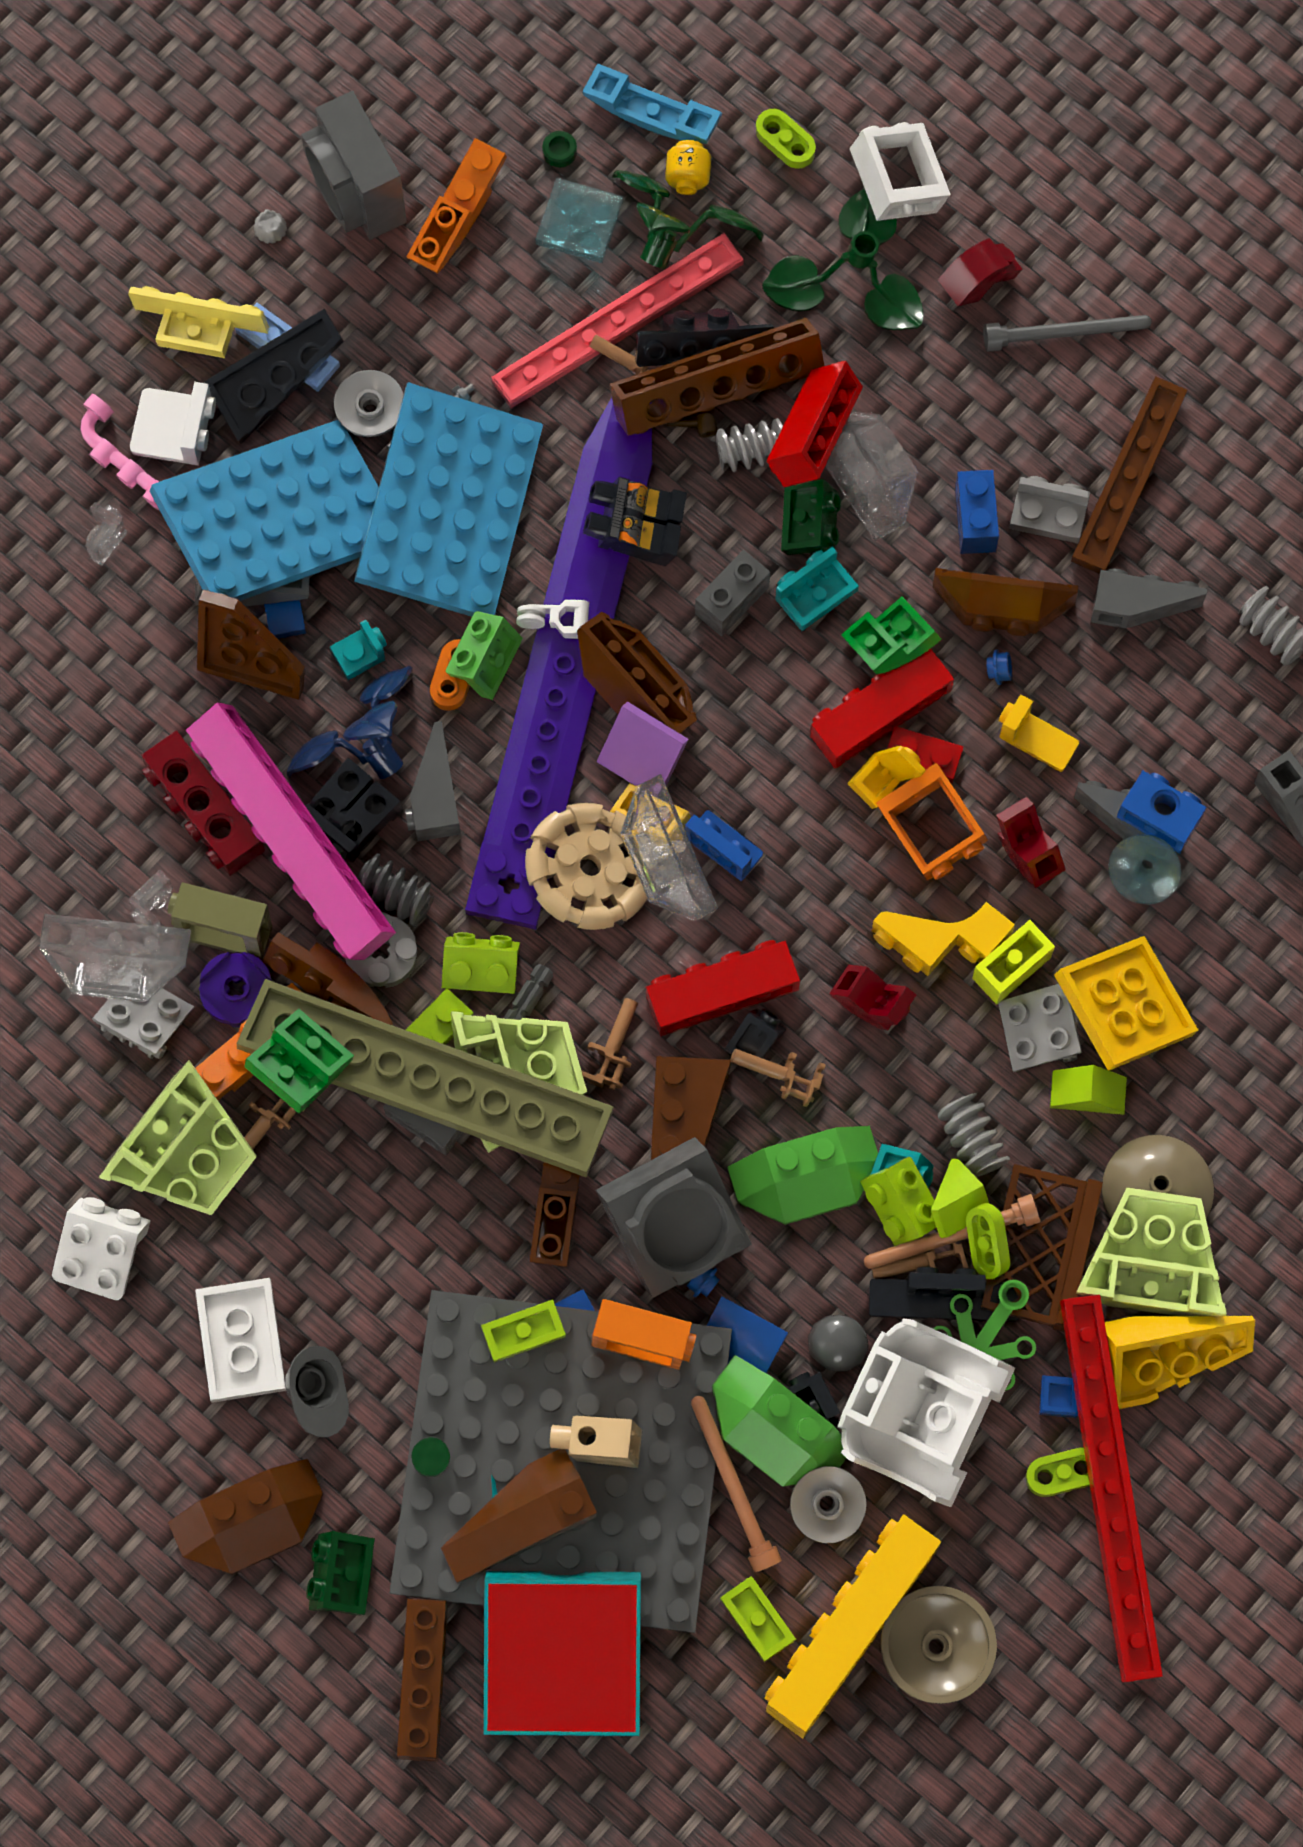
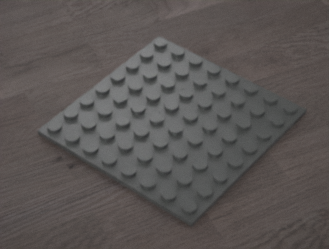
M431 1290L389 1594L484 1606L486 1571H542L554 1575H574L583 1572H641V1626L695 1633L716 1463L695 1416L691 1401L695 1396L705 1398L720 1432L712 1385L728 1364L732 1329L692 1324L690 1333L697 1335L689 1362L682 1360L680 1369L677 1370L592 1347V1336L599 1311L556 1306L566 1334L565 1338L494 1363L481 1325L538 1304ZM573 1416L632 1419L642 1429L638 1468L580 1462L569 1455L597 1511L596 1518L459 1583L456 1582L441 1547L492 1499L491 1475L495 1479L497 1493H499L529 1463L559 1450L557 1448H550L552 1425L571 1426ZM596 1435L590 1436L587 1439L586 1445L592 1444L596 1439ZM424 1438H438L449 1449V1466L439 1476L425 1477L419 1474L412 1464V1450Z

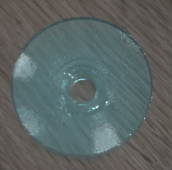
M1137 834L1125 838L1114 848L1109 859L1108 871L1113 886L1122 896L1135 903L1155 904L1172 895L1180 882L1181 864L1178 855L1167 842L1153 835ZM1142 861H1150L1153 864V869L1144 868Z

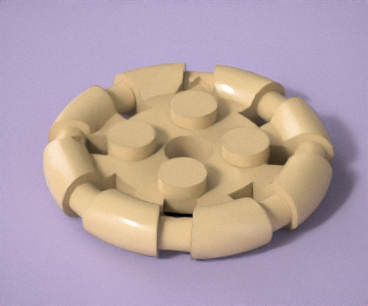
M576 803L566 806V810L558 813L554 811L542 820L531 835L532 846L526 850L525 856L529 886H534L538 894L536 899L540 905L559 921L564 923L567 920L577 924V928L586 930L614 927L615 922L621 919L627 921L645 904L649 896L647 892L648 886L654 880L653 854L651 848L646 847L641 839L643 836L642 831L624 814L617 810L615 813L602 809L603 805ZM600 823L608 826V831L595 830L596 824ZM572 824L576 833L568 836L565 832V826ZM628 844L633 854L625 858L620 847ZM546 847L556 850L554 859L547 856L545 853ZM589 859L595 862L598 867V874L593 876L585 874L580 868V861ZM553 877L558 888L551 889L547 879ZM626 877L635 880L632 887L622 884ZM572 897L584 901L582 910L571 906ZM609 898L611 899L614 907L608 909L602 903L608 900Z

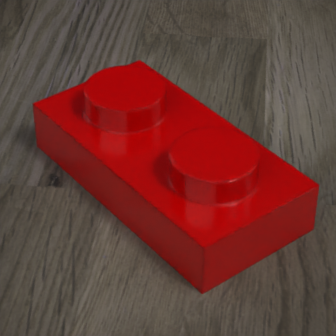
M894 726L887 749L900 745L910 748L919 756L920 764L925 770L937 763L949 782L953 784L964 746Z

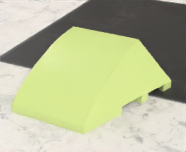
M451 1011L455 1049L581 1095L587 1093L568 1022L522 1018L521 1020L497 1018L496 1015H486V1017L463 1015V1012ZM481 1139L488 1153L500 1147L497 1144Z
M188 1060L130 1132L99 1178L107 1181L113 1180L131 1186L134 1190L146 1191L167 1198V1201L212 1215L256 1159L257 1155L190 1060Z
M1126 1188L1076 1294L1081 1296L1100 1294L1101 1303L1107 1306L1165 1315L1226 1316L1225 1303L1222 1301L1218 1283V1271L1215 1269L1211 1251V1239L1202 1198Z

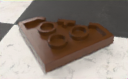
M203 590L198 605L197 670L299 700L304 690L305 666L238 599L225 594Z

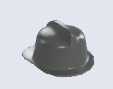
M311 1346L303 1349L294 1358L285 1376L286 1393L292 1401L294 1413L301 1427L315 1437H330L337 1434L344 1427L349 1415V1404L342 1366L335 1353L324 1346Z

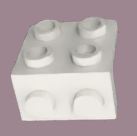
M194 382L192 395L152 388L144 389L141 393L130 442L132 454L199 466L201 452L206 451L209 440V431L206 430L209 418L213 419L216 408V398L211 396L209 384Z
M80 1198L67 1211L52 1271L53 1279L57 1282L113 1300L121 1299L125 1294L136 1246L146 1236L151 1220L140 1217L138 1212L131 1209L118 1210L105 1206L102 1200L96 1198Z

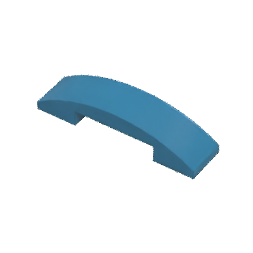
M601 64L596 65L582 91L585 97L612 114L646 130L681 141L694 140L707 144L722 116V112L690 100L688 105L632 84L629 81L628 75Z

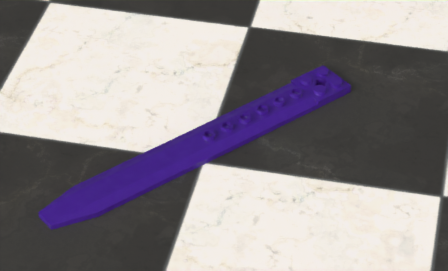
M612 397L583 448L543 604L560 605L565 599L588 601V621L600 612L608 614L611 619L615 618L630 557L611 548L608 550L599 548V539L583 533L587 515L590 512L603 515L605 506L589 502L590 488L595 481L613 483L618 477L647 486L652 469V428L645 433L628 436L616 420ZM566 612L561 616L560 623L563 626H573L574 612ZM550 614L545 615L544 627L537 629L465 908V914L535 930H537L542 906L536 899L538 894L534 886H529L525 869L526 850L531 848L533 843L531 835L540 822L554 811L558 813L565 811L566 806H568L596 694V689L583 674L578 639L564 638L556 628H551L549 623ZM546 847L545 853L548 857L554 859L556 850ZM508 877L515 878V883L520 884L519 889H512L510 894L504 893V887L499 885L501 881H506Z

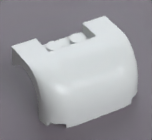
M903 1318L902 1322L894 1325L887 1333L883 1331L880 1333L846 1403L838 1424V1428L842 1429L841 1443L843 1450L841 1453L848 1460L897 1480L935 1502L952 1507L967 1472L959 1468L991 1399L1000 1403L1015 1367L914 1320Z

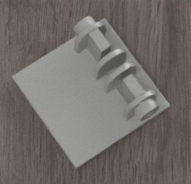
M131 971L92 1020L101 1026V1031H108L118 1037L122 1043L128 1040L129 1047L134 1048L137 1045L138 1049L148 1054L150 1059L154 1057L161 1059L167 1049L165 1043L191 1013L194 1006Z
M1059 984L1005 999L999 1003L1013 1072L1063 1059V1062L1074 1061L1078 1059L1077 1054L1082 1053L1073 1008Z

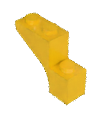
M986 902L974 915L955 923H944L892 912H881L873 920L872 932L875 933L873 936L881 946L888 950L894 948L903 956L902 961L916 973H919L921 970L929 976L955 945L959 946L958 951L965 959L971 963H980L1012 935L1015 924Z

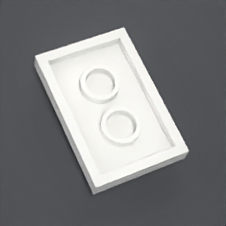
M264 1278L195 1289L210 1401L213 1403L286 1391L271 1279Z

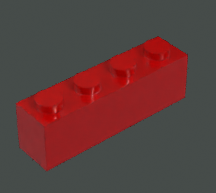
M846 360L810 371L766 460L771 471L777 476L784 488L819 479L863 388Z
M932 649L896 669L875 675L871 679L872 684L863 690L859 688L853 689L843 697L842 704L833 710L829 707L825 708L814 716L810 737L834 769L893 731L894 726L899 727L952 691L954 678Z
M768 940L755 946V951L741 954L740 951L732 952L721 957V962L709 966L706 963H699L687 968L685 974L673 978L670 974L653 979L650 982L651 985L646 986V998L660 1037L799 991L800 979L786 941L776 943L775 940Z

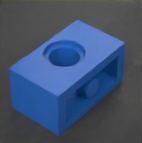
M1143 770L1121 804L1117 818L1180 854L1200 823L1207 807L1202 805L1201 800L1194 794L1187 791L1181 793L1169 786V781L1157 773L1149 774ZM1164 803L1171 808L1172 813L1161 815L1155 810L1154 805Z

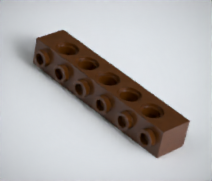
M803 318L610 383L616 420L628 436L642 434L650 428L665 423L677 422L685 416L697 412L710 411L715 406L745 399L748 395L765 389H775L783 383L798 378H807L812 369L824 366L820 336L807 318Z

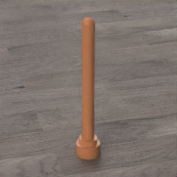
M1032 1194L1017 1198L1018 1202L1011 1204L1012 1208L1001 1211L1005 1226L1016 1222L1018 1226L1025 1224L1026 1227L1041 1223ZM967 1227L947 1238H940L937 1232L869 1254L864 1258V1265L868 1269H875L967 1239Z
M695 1396L691 1401V1406L751 1545V1548L748 1549L751 1555L748 1557L753 1572L767 1569L782 1561L776 1546H772L769 1540L765 1541L705 1398Z

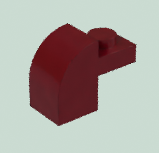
M989 238L975 244L962 253L945 270L938 281L955 304L962 306L979 302L994 283L1015 279L1023 269L1015 260V256L1009 248L1005 247L1003 243L994 244Z
M1027 797L996 815L1001 832L997 834L1006 853L1019 872L1035 889L1066 870L1058 844L1043 831L1035 806Z
M849 964L829 993L831 997L848 1011L872 1026L886 1031L890 1029L891 1025H898L908 1015L910 1004L916 997V994L907 986L887 984L868 967Z

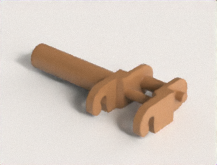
M595 335L589 347L635 372V375L649 371V366H637L635 356L598 335Z
M629 998L624 999L605 1047L589 1042L587 1048L591 1051L597 1050L600 1055L605 1056V1060L600 1073H597L596 1076L582 1071L583 1078L588 1083L603 1088L605 1083L610 1085L609 1088L615 1090V1088L622 1089L623 1084L619 1082L624 1068H630L632 1064L626 1061L627 1057L622 1056V1058H619L615 1054L621 1048L638 1006L636 1001ZM610 1062L617 1064L612 1078L604 1076Z
M734 1049L730 1059L733 1064L777 1080L785 1081L784 1086L780 1088L782 1099H786L788 1095L803 1100L804 1107H807L810 1102L813 1103L814 1097H812V1094L819 1090L824 1075L821 1074V1071L825 1068V1064L820 1062L816 1067L813 1079L807 1080L796 1076V1072L793 1071L795 1064L792 1062L797 1056L794 1052L789 1054L785 1066L738 1049ZM793 1080L807 1085L806 1092L791 1088Z
M281 1098L272 1110L268 1109L265 1111L261 1107L258 1108L252 1101L248 1105L255 1113L260 1115V1118L244 1137L252 1149L259 1143L274 1121L279 1123L277 1127L280 1129L285 1127L289 1130L291 1128L288 1122L296 1113L292 1107L289 1108L282 1118L275 1114L285 1102Z
M955 1242L951 1244L953 1250L936 1254L933 1249L927 1253H921L871 1269L874 1279H883L913 1271L920 1267L929 1266L935 1268L934 1263H936L937 1259L952 1255L959 1257L962 1268H968L962 1243L956 1244Z

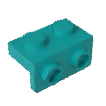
M833 547L825 552L822 550L817 551L806 561L805 567L796 573L794 571L786 573L777 583L775 600L801 631L808 628L858 591L859 585L839 563L837 551Z

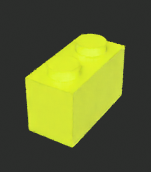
M1029 920L975 966L972 979L998 1005L1051 959L1055 946Z

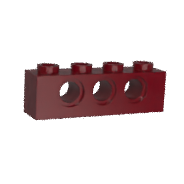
M177 730L141 755L145 768L141 770L153 787H156L158 784L166 793L162 797L164 802L174 815L181 812L188 821L184 824L185 829L196 843L202 840L209 850L205 854L217 870L223 867L228 875L231 876L265 851L263 843L252 832L251 825L234 807L230 798ZM177 772L188 774L187 779L182 783L176 784L170 781L171 777ZM204 799L209 801L207 808L202 811L191 809L192 804L197 800ZM219 827L231 829L229 835L225 838L217 839L212 836L213 832Z

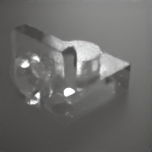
M94 502L90 509L94 519L101 525L95 526L90 531L85 547L90 559L102 566L126 536L127 531L120 512L110 505L102 507Z
M160 869L128 899L133 910L130 913L133 920L144 930L150 926L156 933L162 929V926L151 910L153 908L158 910L163 907L171 898L172 894L170 892L173 890L170 879Z

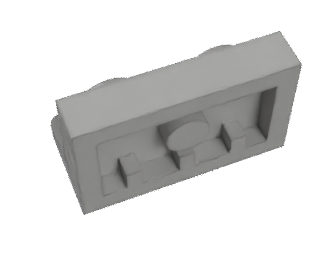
M1038 476L1021 477L1009 529L1078 544L1090 492L1083 490L1082 487L1075 484L1057 485L1048 483L1046 479Z

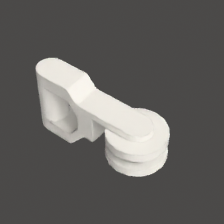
M565 599L560 605H523L517 609L518 617L516 624L526 629H539L545 625V615L550 614L549 623L551 628H556L564 638L578 639L577 630L588 622L589 602ZM566 612H574L573 626H563L560 623L561 616Z

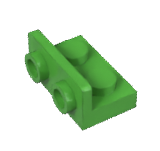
M476 611L446 668V673L451 677L465 680L481 697L493 700L523 638L504 617Z

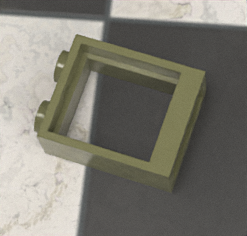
M182 882L179 892L172 893L168 905V914H171L172 918L171 925L174 926L178 939L230 953L242 954V952H246L258 957L261 961L263 960L273 929L267 904Z

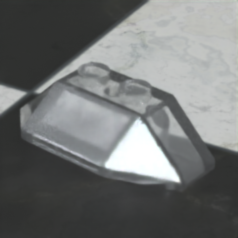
M851 411L827 461L826 468L873 539L877 541L905 525L918 470L880 414Z
M656 775L637 785L620 835L646 896L652 904L692 921L699 920L718 909V906L662 775Z
M44 914L39 951L74 995L146 1002L186 967L192 931L191 929Z

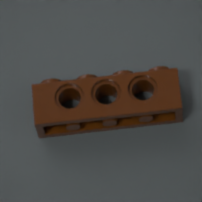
M407 1599L397 1756L400 1760L438 1762L448 1616V1605L444 1600Z

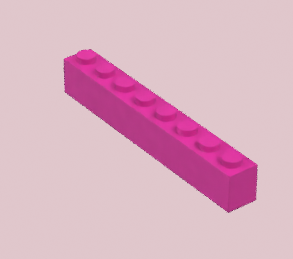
M217 702L186 729V732L193 740L191 746L194 751L209 762L213 768L211 774L221 786L229 790L233 796L231 802L241 814L247 815L253 824L251 829L254 835L262 843H267L274 853L272 855L274 863L294 881L292 884L294 891L301 899L308 901L315 911L313 912L314 919L322 928L329 930L335 939L333 944L336 950L344 958L365 960L396 934L395 930L233 705Z

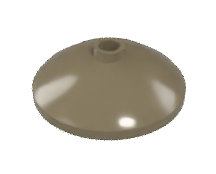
M1148 1135L1126 1143L1112 1156L1102 1179V1200L1110 1219H1112L1126 1188L1202 1198L1206 1218L1213 1204L1214 1184L1206 1162L1190 1145L1170 1136ZM1156 1179L1165 1180L1167 1188L1165 1190L1157 1189L1154 1181Z
M925 1587L902 1598L885 1621L881 1634V1655L889 1676L906 1694L927 1703H952L971 1695L986 1681L996 1659V1633L989 1615L973 1597L951 1587ZM931 1640H938L942 1644L941 1653L934 1654L930 1651L929 1643Z

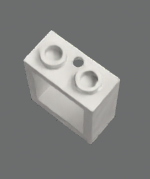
M902 122L892 127L883 128L870 126L859 133V136L850 147L877 221L937 213L951 195L923 123L909 124ZM907 146L922 186L893 190L878 150Z

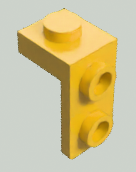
M1020 694L1015 704L1007 703L998 721L1003 723L999 738L1059 772L1064 771L1079 746V740L1032 715L1030 712L1033 701Z
M900 745L874 753L847 784L871 809L878 808L876 802L890 794L901 781L920 777L926 770L920 764V758L913 750Z

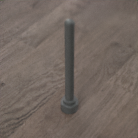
M1147 315L1008 329L1006 325L1000 326L999 322L986 323L983 326V339L986 352L1001 351L1002 347L1008 346L1010 342L1147 329L1151 326L1152 320Z

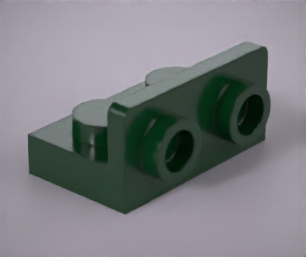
M824 479L785 487L781 551L786 555L812 553L820 550L825 552L831 547L835 549V545L838 544L839 531L836 525L837 512L841 509V499L837 490Z
M335 1531L318 1535V1539L315 1540L311 1552L312 1561L315 1562L313 1577L310 1578L306 1590L307 1599L310 1600L309 1610H327L358 1616L365 1615L375 1538Z

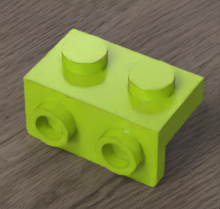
M466 932L454 933L453 937H447L444 944L441 988L515 994L520 942L512 941L511 937L504 935L491 936L490 940L476 939L474 934Z
M906 1157L891 1167L871 1174L860 1181L868 1201L873 1205L883 1224L885 1233L891 1239L894 1246L921 1238L936 1228L931 1212L935 1200L911 1157Z

